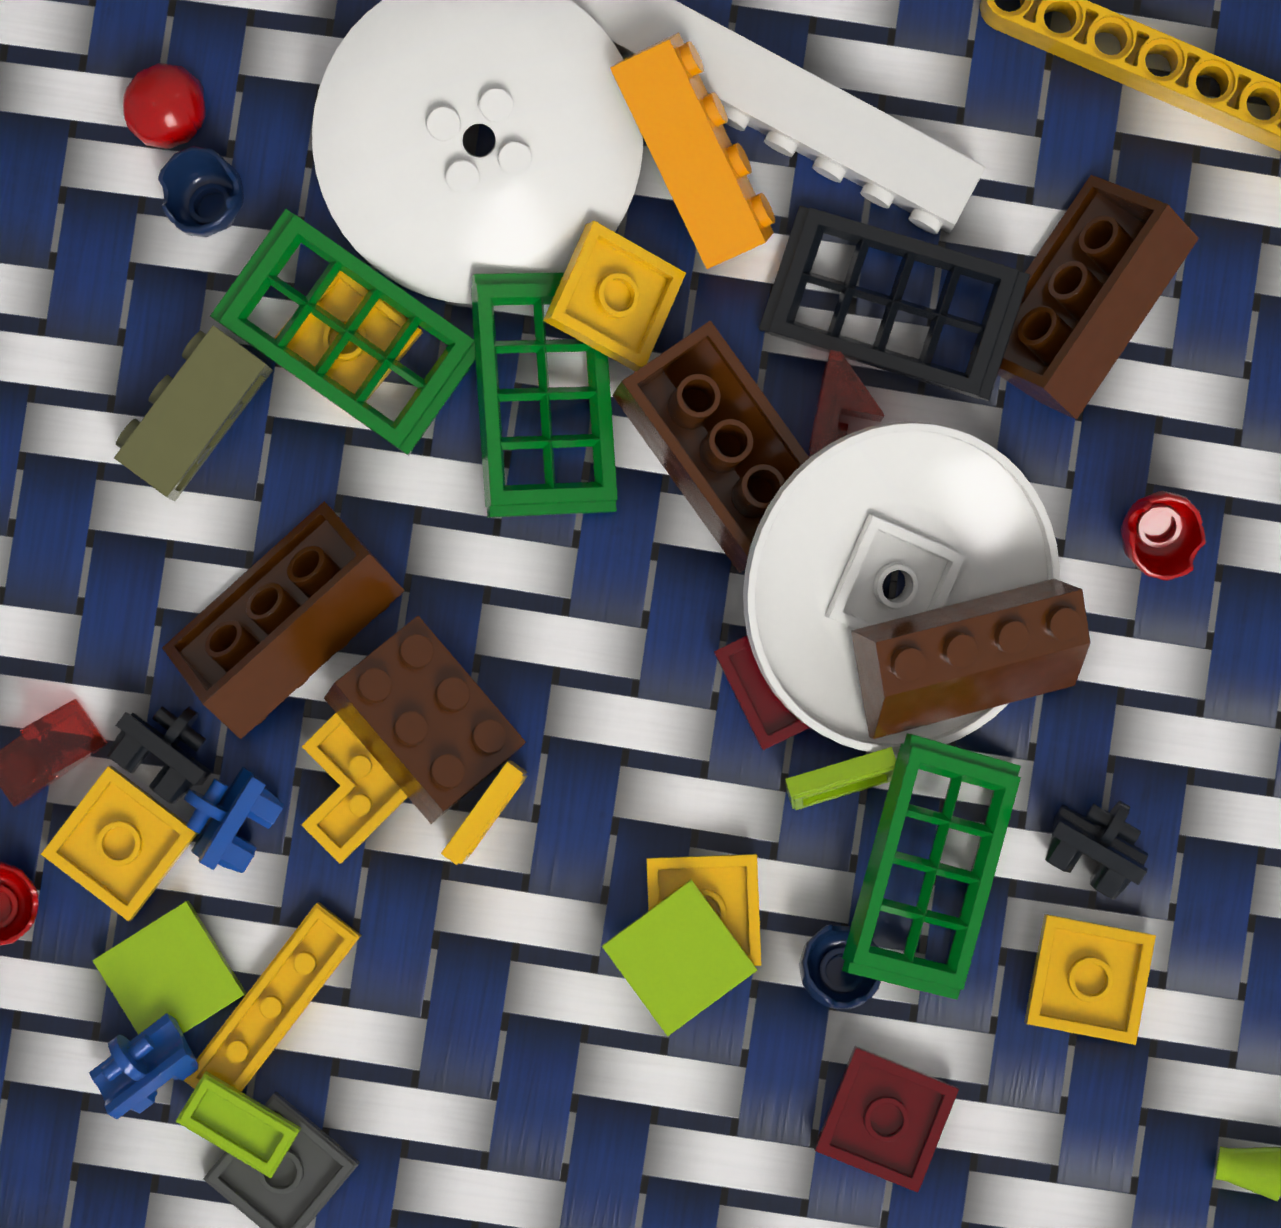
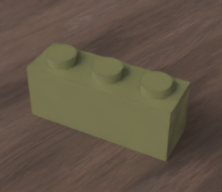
M214 325L207 334L199 331L190 340L182 353V358L186 362L174 378L166 375L157 384L149 397V402L153 406L141 422L133 419L124 428L116 441V446L120 450L114 459L173 501L177 500L273 371L267 364Z

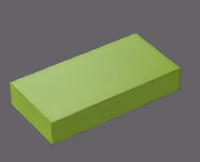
M892 747L786 778V789L792 809L799 810L890 782L896 763Z
M207 1071L203 1074L176 1120L177 1123L269 1178L273 1177L301 1130V1127Z

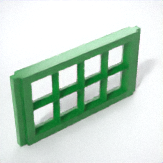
M287 209L282 213L210 315L212 319L408 456L476 361L474 339ZM300 243L329 262V265L307 296H304L277 277ZM339 271H342L369 290L346 324L317 305V302ZM270 286L299 305L276 339L247 319ZM379 298L408 317L385 352L356 332ZM310 313L339 333L316 366H313L286 347ZM418 326L448 345L424 379L395 359ZM349 341L378 360L355 394L326 375ZM388 368L417 387V390L394 422L365 402Z
M564 273L472 275L471 298L485 507H487V518L609 513L617 511L616 500H618L608 356L577 339L546 340L545 321H543L545 317L544 305L551 304ZM533 305L536 340L496 341L494 306ZM586 351L588 386L549 387L547 352ZM536 353L539 388L499 389L497 354ZM589 399L592 434L552 435L550 400ZM540 401L542 436L502 437L500 402ZM592 447L595 482L555 483L553 448ZM543 448L545 484L505 485L503 450Z
M906 734L904 744L901 743L842 957L845 960L842 971L958 1000L960 990H964L1021 779L1018 776L1021 768L1020 765L913 734ZM918 769L950 778L941 812L909 804ZM962 782L993 790L984 824L953 816ZM905 817L937 825L929 859L896 851ZM949 828L980 837L971 871L940 863ZM892 864L925 872L916 906L883 898ZM936 875L968 883L959 917L927 910ZM880 911L912 919L903 953L871 946ZM924 922L955 930L946 964L915 957Z

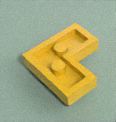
M335 713L302 748L340 787L301 825L341 864L408 797L339 715Z

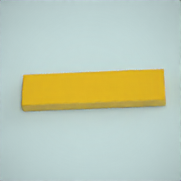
M317 902L196 1059L199 1064L198 1070L183 1081L195 1089L203 1074L207 1071L242 1092L362 935Z

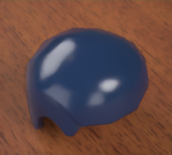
M197 146L189 147L175 153L160 170L158 181L162 186L164 203L161 205V208L170 222L175 224L176 228L189 236L207 238L231 227L244 202L242 180L238 172L215 150Z
M829 924L820 929L804 945L799 961L801 981L809 995L822 1005L833 1009H852L865 1004L867 1000L872 998L879 989L881 981L842 971L845 961L842 957L851 926ZM871 941V946L878 947L873 941Z

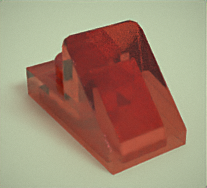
M830 350L826 357L808 450L809 458L828 444L847 435L848 424L839 422L840 414L881 422L885 416L840 351Z
M77 699L20 730L21 736L0 750V788L13 807H19L108 744Z

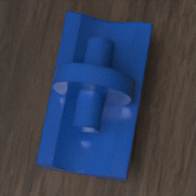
M243 766L229 789V786L214 778L205 795L189 789L184 797L186 802L196 808L186 826L196 833H201L191 852L199 857V863L212 870L218 864L236 872H245L257 848L253 843L236 833L246 817L269 829L284 807V804L265 787L266 784L259 776Z
M166 1013L131 1041L122 1035L113 1038L108 1042L111 1056L91 1070L89 1074L103 1096L107 1114L115 1119H119L129 1110L139 1114L155 1103L159 1087L171 1078L174 1080H185L198 1070L199 1064L177 1020Z

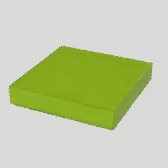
M692 879L602 944V948L667 1036L671 1035L757 971L755 965Z
M189 900L92 960L138 1035L166 1013L177 1020L184 1034L247 994Z

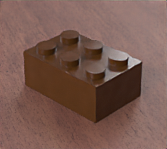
M416 616L338 679L324 697L327 703L430 824L435 822L503 765L526 743L419 616Z

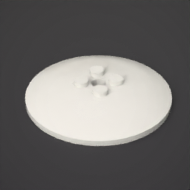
M572 0L380 1L350 29L337 47L322 78L314 107L312 149L316 175L327 207L343 235L366 261L389 279L407 289L446 302L472 305L471 287L472 275L564 273L587 223L596 221L614 232L617 230L629 208L641 170L643 136L610 67L623 60L616 45L603 28ZM474 124H484L490 127L495 135L493 149L484 156H473L463 146V135Z
M895 422L867 427L828 444L806 460L780 487L768 505L750 546L743 587L744 618L752 653L761 674L777 698L801 722L819 734L854 749L876 752L892 747L894 754H898L901 743L904 744L907 733L944 744H949L963 738L993 719L1008 704L876 739L870 738L851 630L1051 579L1060 581L1059 556L1052 524L1042 501L1024 474L994 447L962 431L931 423ZM900 570L905 577L904 590L898 597L887 599L882 589L884 579L889 573Z

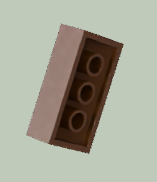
M1090 175L1025 272L1030 274V278L998 375L1038 402L1077 420L1199 238L1168 204Z
M710 320L622 380L612 396L735 568L741 573L746 568L751 543L768 505L780 487L796 469L809 459V456Z
M324 501L166 643L162 649L201 703L237 737L242 739L256 725L263 722L268 714L291 693L301 687L334 654L343 649L376 616L384 612L405 590Z
M1051 579L851 630L869 737L876 739L1075 686L1091 643L1083 590L1057 579Z

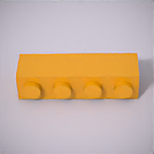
M678 32L610 67L706 269L766 243L774 233L770 226L775 223L773 210L763 193L756 195L747 177L748 174L752 173L749 159L739 143L732 145L723 124L728 122L726 111L715 92L707 93L699 76L700 73L704 72L703 63L692 42L684 43Z

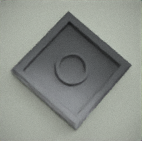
M275 1092L264 1106L301 1127V1130L273 1177H267L225 1152L205 1175L203 1180L260 1228H306L360 1162L278 1092Z

